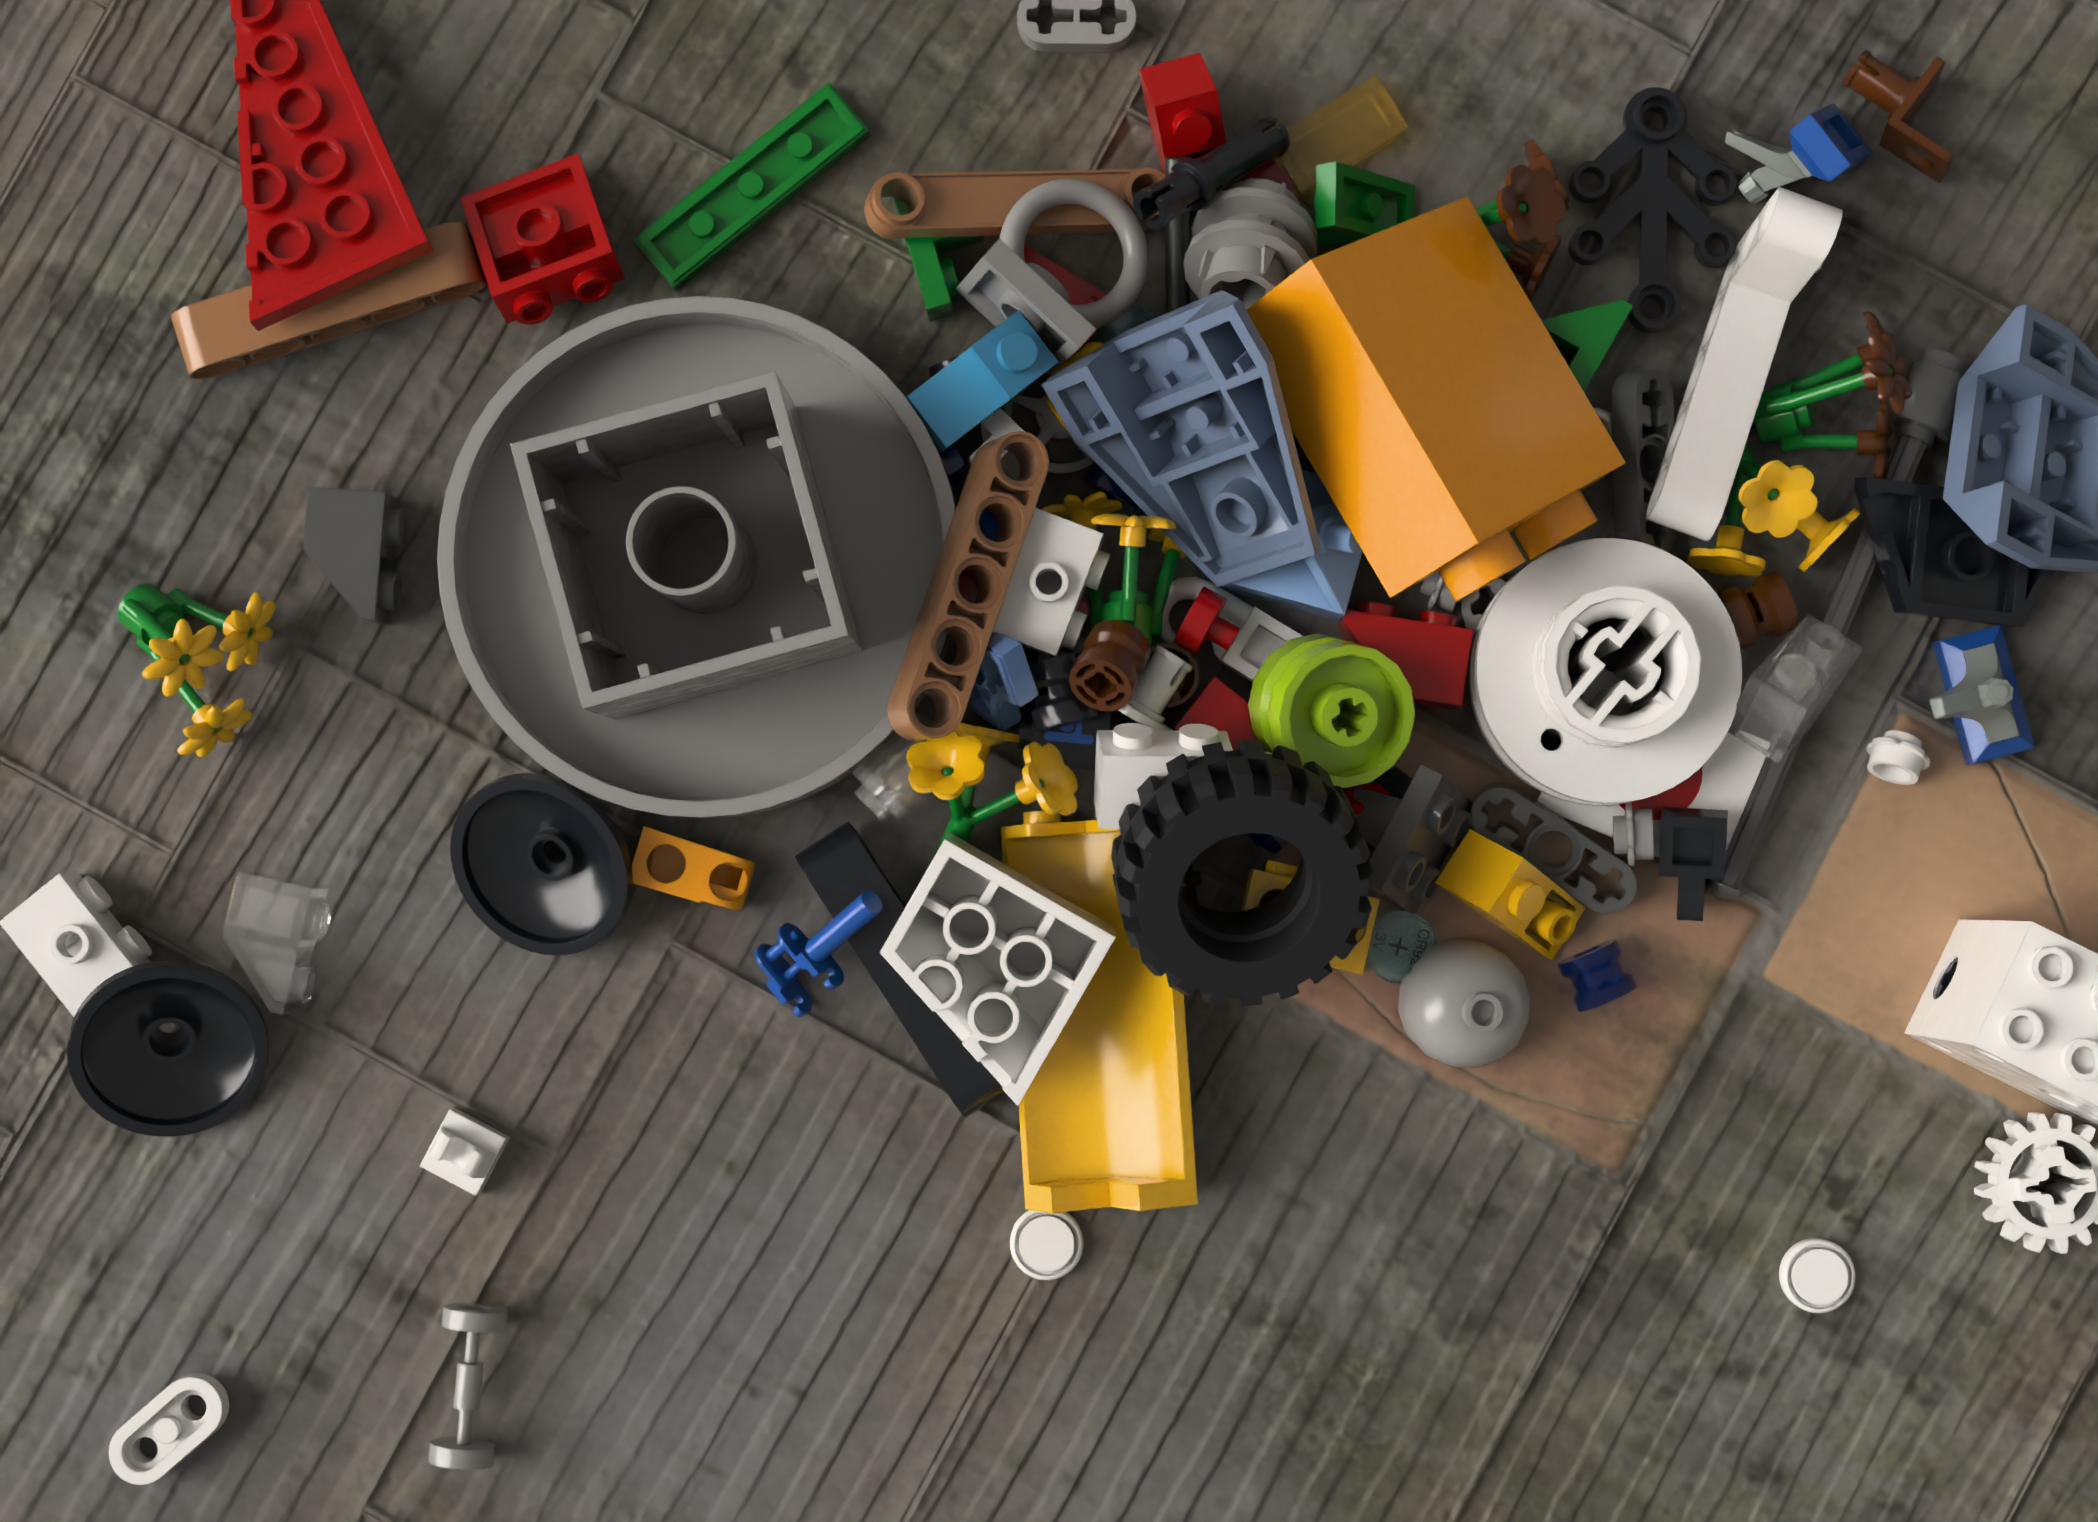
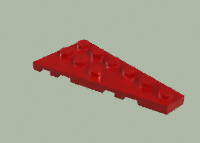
M230 0L231 19L235 23L237 56L234 57L235 80L239 84L241 111H237L242 204L247 209L249 244L245 245L246 267L251 272L252 300H248L250 323L257 331L434 251L322 0Z

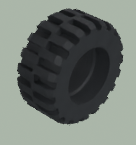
M1240 740L1239 750L1224 751L1221 742L1202 746L1204 752L1202 757L1188 762L1186 756L1181 754L1167 762L1166 766L1169 774L1161 781L1155 775H1150L1137 789L1141 805L1137 806L1133 803L1126 805L1119 819L1121 835L1113 839L1111 859L1114 868L1112 876L1124 930L1131 946L1139 949L1142 963L1156 976H1162L1166 973L1169 987L1184 995H1191L1196 988L1201 990L1204 1002L1222 1006L1226 1005L1227 997L1240 998L1242 1007L1262 1005V996L1279 993L1281 1000L1299 994L1297 985L1311 978L1314 984H1317L1332 973L1330 961L1335 956L1342 960L1347 958L1358 943L1352 928L1362 929L1367 925L1372 909L1367 896L1375 890L1374 870L1368 858L1370 851L1352 806L1340 786H1333L1329 773L1316 762H1306L1303 766L1297 751L1281 745L1276 746L1272 754H1267L1264 752L1261 741ZM1249 833L1272 835L1291 843L1302 853L1297 872L1288 886L1275 898L1256 908L1238 912L1216 911L1196 904L1180 890L1183 877L1192 862L1208 847L1231 836Z

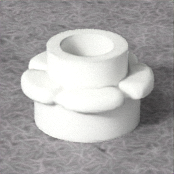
M1897 730L1887 731L1883 737L1874 738L1866 748L1870 755L1867 764L1868 771L1884 781L1900 785L1915 784L1918 781L1921 770L1929 767L1930 758L1925 755V751L1921 748L1922 742L1920 739L1912 734Z

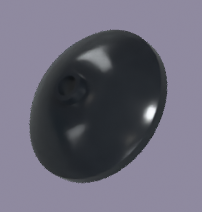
M521 773L504 776L488 783L476 792L464 804L456 818L451 835L450 856L458 887L465 901L477 917L490 930L509 943L544 955L574 954L598 944L623 918L629 905L633 885L632 865L628 849L619 829L605 810L595 800L575 786L560 779L541 774ZM555 842L563 848L565 853L556 847Z
M165 960L139 964L120 971L103 981L85 998L78 1008L70 1027L67 1044L69 1072L83 1100L96 1113L112 1124L135 1133L159 1137H174L198 1133L210 1129L235 1115L250 1101L258 1090L264 1078L269 1059L268 1029L263 1014L252 996L229 976L205 965L185 961ZM165 1023H174L181 1028L176 1032L167 1033L159 1027Z

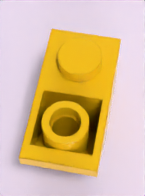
M1469 829L1435 882L1466 907L1550 961L1553 960L1562 944L1571 937L1577 921L1586 909L1526 859Z

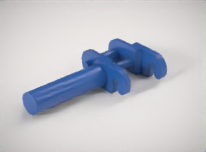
M866 890L812 938L808 939L797 926L785 923L778 929V942L773 946L761 944L756 948L755 960L770 979L766 983L767 987L782 1005L788 1004L794 999L798 1002V1005L793 1008L795 1016H805L810 1012L813 1004L810 995L798 982L797 973L807 969L813 977H818L826 972L830 977L824 981L825 987L829 990L839 987L844 981V975L841 967L832 958L831 954L882 910L880 898L874 892ZM786 952H788L789 955L795 961V963L792 966H790V964L782 956Z

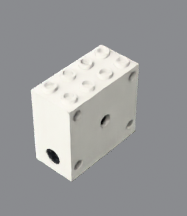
M1959 919L1904 1034L2098 1129V953L2032 921Z

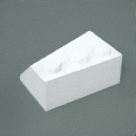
M948 832L887 938L880 954L932 1012L935 1011L962 1041V1045L977 1062L980 1061L1002 1085L1004 1092L1018 1106L1115 940L1116 931L1115 927Z

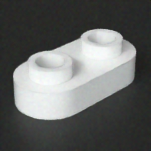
M193 1373L183 1376L166 1387L121 1426L112 1437L109 1445V1460L115 1473L124 1481L136 1485L150 1484L169 1473L225 1422L229 1412V1398L223 1385L210 1375ZM191 1395H199L204 1399L206 1403L204 1416H197L190 1411L188 1401ZM142 1437H148L155 1441L158 1449L155 1458H148L141 1452L140 1441Z

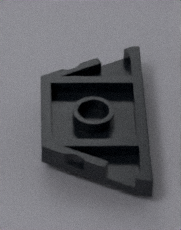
M1873 477L1855 478L1854 490L1894 613L2007 627H2022L2038 601L2037 595L2040 587L2051 579L2056 570L2030 568L1986 545L1943 500L1944 487Z

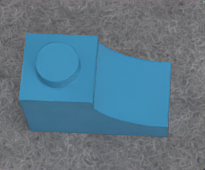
M1018 310L906 398L924 423L940 454L1057 364L1058 361Z

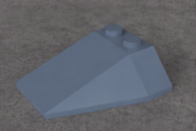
M1221 290L1126 330L1041 384L1075 442L1148 516L1165 517L1173 520L1176 524V529H1160L1217 587L1314 556L1321 549L1274 359L1239 298Z
M2024 304L2014 309L1958 382L1943 500L1986 545L2030 568L2098 573V358L2070 328L2034 307Z

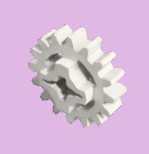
M2028 1112L2027 1128L2017 1121L2007 1120L2004 1122L2008 1138L2005 1141L1988 1137L1985 1140V1144L1995 1153L1992 1161H1976L1974 1166L1981 1172L1988 1174V1183L1980 1184L1974 1188L1975 1195L1992 1199L1993 1204L1982 1213L1985 1220L1994 1223L2005 1220L2000 1236L2012 1242L2017 1241L2023 1236L2024 1248L2038 1253L2043 1249L2045 1242H2047L2050 1250L2060 1254L2067 1253L2068 1237L2086 1246L2091 1244V1234L2087 1227L2091 1223L2098 1225V1143L2090 1144L2096 1129L2091 1125L2083 1123L2078 1124L2072 1129V1116L2055 1113L2049 1123L2045 1114ZM2057 1140L2072 1148L2082 1163L2074 1164L2065 1159L2064 1148L2058 1146ZM2022 1153V1157L2010 1172L2013 1162ZM2049 1172L2067 1177L2057 1179L2056 1183L2047 1185L2046 1193L2027 1188L2039 1185L2040 1181L2049 1179ZM2084 1195V1197H2083V1199H2082L2080 1205H2079L2078 1208L2074 1211L2075 1206L2077 1205V1203L2080 1201V1199H2081L2082 1196ZM2012 1201H2021L2029 1204L2032 1217L2038 1219V1224H2034L2023 1217Z

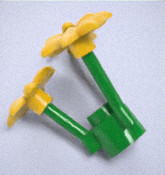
M1102 491L1089 495L1083 502L1077 495L1068 494L1064 497V504H1053L1043 507V511L1095 531L1096 524L1120 526L1119 546H1125L1122 590L1110 592L1109 602L1104 603L1101 583L1097 591L1087 587L1091 607L1090 631L1096 624L1105 620H1121L1138 628L1147 638L1151 648L1152 637L1162 636L1163 612L1180 558L1186 557V554L1160 529H1176V524L1173 520L1158 516L1142 515L1138 517L1133 515L1129 517L1125 514H1109L1120 510L1123 506L1118 500L1107 499L1106 494ZM1147 528L1151 530L1148 539L1164 542L1162 551L1166 554L1151 605H1147L1148 595L1137 591L1140 547L1146 546Z
M143 583L134 587L125 595L119 605L118 619L120 623L137 637V645L155 661L144 669L142 676L149 680L165 677L162 685L163 694L166 697H170L178 691L194 712L192 720L195 724L183 730V734L189 739L178 748L177 751L180 755H188L195 752L199 757H206L216 746L217 740L223 743L233 742L236 738L234 729L243 726L252 718V712L248 709L244 710L246 704L243 698L237 699L222 712L218 705H206L194 688L202 689L206 684L204 673L200 666H214L221 663L224 659V655L219 650L208 648L217 634V629L214 625L222 628L223 634L226 636L219 645L220 650L224 652L231 651L227 662V670H236L243 661L249 665L256 664L259 656L258 642H267L274 636V631L266 624L272 618L276 608L273 601H267L263 604L262 596L257 592L251 595L245 613L235 609L229 616L192 600L179 588H175L165 594L151 583ZM188 613L213 625L204 627L192 636L191 627L183 615Z

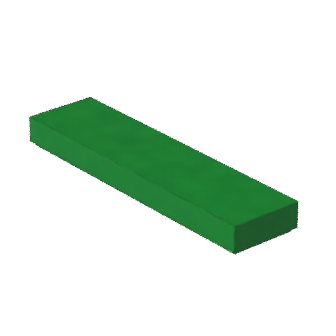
M829 82L633 240L676 292L870 136L869 129Z

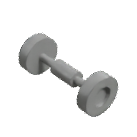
M450 1303L443 1306L441 1326L451 1330L467 1332L464 1361H458L453 1404V1408L459 1409L457 1437L437 1438L430 1441L428 1462L432 1465L461 1470L486 1469L494 1465L495 1444L482 1439L470 1438L472 1411L478 1410L480 1407L484 1363L477 1361L480 1333H494L507 1330L508 1309L505 1307L480 1303Z

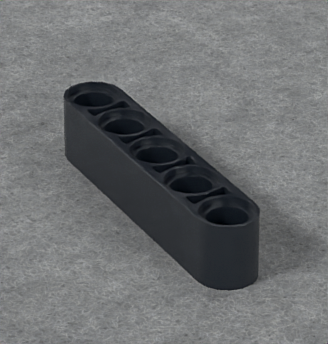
M847 821L795 855L802 871L833 918L866 890L874 892L880 898L882 910L848 939V942L961 1114L967 1118L1004 1094L1002 1085L980 1061L977 1062L962 1045V1041L935 1011L932 1012L880 954L882 947L906 906L852 824Z

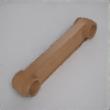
M1148 167L1141 169L894 172L881 177L874 183L865 200L864 212L867 223L873 232L888 239L1000 236L1006 216L1014 204L1025 193L1040 184L1066 178L1088 180L1116 193L1135 213L1134 199L1131 192H1138L1164 179L1165 174L1157 169ZM889 196L899 199L905 204L909 214L897 215L891 213L882 204L881 198ZM1065 204L1052 207L1043 212L1032 223L1027 235L1116 233V231L1096 211L1080 205ZM1159 212L1148 217L1143 222L1140 221L1144 232L1153 230L1146 226L1150 219L1159 215Z

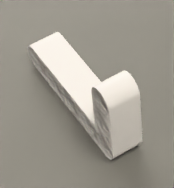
M1778 187L1737 244L1735 253L1726 267L1650 497L1646 511V520L1704 541H1709L1713 536L1727 504L1790 304L1827 257L1840 227L1843 215L1842 209Z

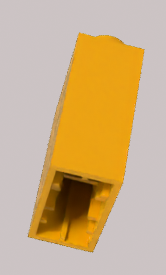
M1468 196L1309 260L1246 309L1273 356L1291 430L1390 598L1438 572L1457 602L1526 561L1511 537V532L1515 534L1531 561L1598 521L1581 491L1626 464Z

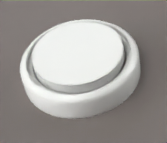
M1028 1210L1018 1218L1013 1226L1010 1236V1250L1015 1263L1025 1274L1039 1280H1054L1068 1274L1079 1262L1083 1251V1235L1078 1222L1069 1212L1046 1213Z
M1808 1238L1797 1242L1785 1253L1780 1264L1779 1280L1784 1294L1793 1304L1808 1312L1827 1313L1839 1308L1851 1296L1855 1286V1267L1850 1256L1842 1247L1826 1239Z

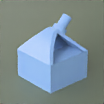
M1302 470L1321 549L1314 556L1220 587L1229 592L1338 622L1346 613L1362 549L1317 473Z

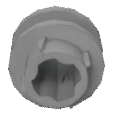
M1250 178L1234 183L1225 191L1223 189L1211 198L1213 201L1210 205L1198 210L1191 228L1192 240L1185 253L1183 264L1185 280L1199 299L1223 290L1239 298L1245 309H1248L1305 263L1316 257L1318 232L1307 210L1301 207L1295 194L1286 188V183L1279 184L1268 179Z

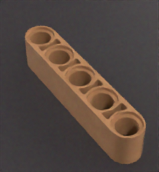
M449 222L426 228V234L434 251L260 331L254 328L249 318L248 300H252L251 285L184 306L171 314V319L189 377L191 379H208L225 375L462 299L481 291L486 286V282L467 223Z
M1022 431L1012 432L987 442L979 448L973 458L888 701L887 715L889 724L898 735L905 739L920 741L947 736L957 729L963 718L1048 472L1049 458L1047 449L1041 440L1031 433ZM1003 450L1013 453L1019 461L1020 473L1017 480H1012L1002 470L1000 460ZM983 510L992 513L998 521L999 534L995 542L986 538L980 530L979 519ZM962 570L972 574L977 581L978 594L974 603L965 600L959 592L957 584ZM942 631L951 635L956 642L957 654L951 665L942 661L937 654L936 642ZM922 692L928 695L935 704V719L929 727L919 722L914 711L915 701Z

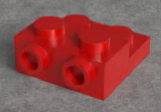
M579 153L460 197L491 296L507 324L516 320L525 325L541 323L552 315L554 306L575 298L582 302L602 300L611 293L614 283L626 279L609 229L601 215L586 168Z

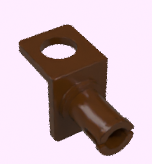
M1865 50L1858 57L1859 64H1853L1842 85L1847 89H1852L1889 113L1887 117L1888 122L1879 144L1881 147L1932 180L1941 183L1948 173L1954 158L1953 154L1907 125V123L1937 85L1945 61L1937 56L1921 78L1917 76L1910 80L1874 57L1870 51ZM1910 145L1923 151L1931 160L1919 155Z

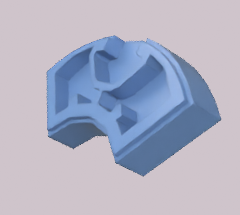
M992 633L967 705L995 728L1001 729L1004 732L1020 722L1019 707L1036 698L1039 694L1022 644L1004 634Z

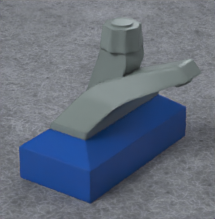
M1834 103L1811 113L1790 130L1792 148L1778 147L1747 136L1744 132L1735 129L1727 130L1725 138L1727 145L1766 165L1754 172L1749 171L1738 182V187L1743 196L1753 204L1769 196L1768 190L1800 179L1815 176L1830 182L1853 169L1873 153Z
M1998 625L1933 642L1946 692L1931 698L1930 705L1935 719L1953 718L1965 764H1975L2035 748L2002 626Z

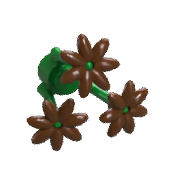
M1867 311L1863 314L1869 331V343L1856 348L1858 354L1794 381L1773 385L1772 390L1762 392L1754 418L1762 442L1768 443L1780 440L1784 453L1803 448L1857 449V455L1876 456L1874 478L1886 479L1889 471L1888 458L1891 455L1887 441L1892 434V413L1890 405L1886 400L1890 399L1895 414L1898 415L1904 410L1905 399L1910 398L1913 392L1909 382L1901 374L1907 367V359L1904 356H1896L1895 341L1892 334L1885 332L1877 317ZM1862 368L1861 373L1826 383L1835 378L1850 373L1854 370ZM1865 386L1869 390L1877 389L1878 398L1881 401L1880 409H1878L1877 430H1858V435L1804 434V428L1815 425L1813 402Z

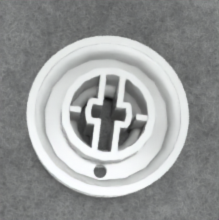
M1595 538L1570 543L1545 553L1513 576L1498 591L1480 619L1473 638L1469 655L1468 684L1473 711L1484 738L1502 763L1517 777L1542 793L1563 801L1582 805L1608 806L1630 803L1667 791L1688 779L1711 758L1723 742L1737 711L1742 684V658L1734 624L1726 607L1708 582L1692 567L1676 556L1646 543L1618 538ZM1609 618L1617 619L1612 627L1603 628L1571 649L1575 642L1585 636L1588 632L1586 628L1592 623ZM1636 628H1638L1644 635L1643 639L1613 674L1620 682L1599 691L1591 702L1586 705L1580 696L1606 666L1599 659L1621 648ZM1655 657L1657 658L1659 666L1653 662V659ZM1660 677L1659 690L1657 692L1645 696L1651 690H1653L1655 684L1657 683ZM1634 702L1630 707L1634 711L1632 713L1621 716L1609 714L1613 710ZM1545 730L1549 735L1561 741L1559 748L1554 751L1547 750L1542 746L1541 735Z

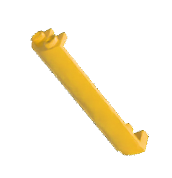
M1044 811L1023 812L1024 824L1001 827L1003 863L1114 926L1116 931L1115 940L1018 1105L1025 1209L1046 1213H1061L1104 1207L1145 1211L1198 1204L1184 994L1169 987L1166 973L1162 976H1156L1142 963L1139 949L1131 946L1124 930L1112 876L1114 868L1111 859L1113 839L1121 835L1120 829H1099L1097 819L1062 822L1060 813L1049 815Z

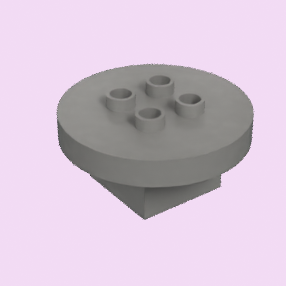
M692 296L665 298L618 309L598 316L566 332L531 357L512 374L492 397L473 425L456 459L446 489L438 536L439 593L449 636L457 659L472 689L504 732L541 766L570 785L599 799L633 810L689 818L710 819L745 816L789 805L836 784L864 765L896 735V732L889 724L887 715L888 701L956 508L940 455L924 423L904 394L879 367L858 349L829 330L809 320L765 304L722 297ZM959 575V577H958V584H957L959 591H960V575ZM945 631L939 634L936 642L937 654L942 661L951 635ZM922 692L918 695L914 711L922 701L925 693Z

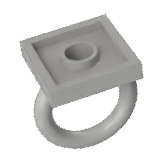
M1066 178L1052 180L1031 189L1014 204L1006 216L998 241L979 260L957 286L956 290L995 327L1019 310L1058 361L1057 364L1045 372L1049 376L1055 368L1062 365L1095 332L1096 328L1118 319L1137 300L1148 272L1149 251L1146 236L1140 221L1130 206L1108 188L1083 179ZM1074 204L1090 208L1102 215L1115 229L1123 249V268L1118 282L1103 298L1089 304H1069L1070 298L1067 291L1050 272L1035 263L1025 262L1024 243L1028 230L1036 218L1052 207Z

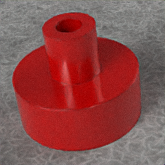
M1204 586L1184 618L1173 643L1195 655L1198 654L1207 639L1229 650L1239 633L1240 627L1219 617L1227 598Z

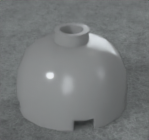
M1449 939L1428 947L1419 955L1421 959L1414 964L1410 974H1405L1400 984L1398 1012L1405 1034L1424 1054L1451 1067L1480 1068L1503 1059L1519 1044L1530 1021L1531 996L1524 975L1505 953L1478 940Z

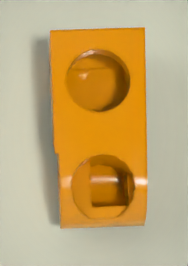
M643 826L632 863L633 884L698 903L704 901L742 912L757 863L649 826Z

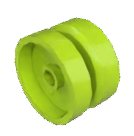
M1319 633L1291 639L1269 654L1253 679L1248 702L1252 732L1256 739L1261 741L1265 752L1273 753L1274 748L1278 745L1297 751L1303 766L1306 762H1316L1329 773L1333 786H1340L1341 788L1370 783L1392 768L1410 741L1415 719L1411 686L1395 662L1374 648Z

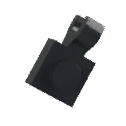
M1662 807L1659 876L1678 877L1677 920L1703 921L1705 879L1725 880L1728 810Z

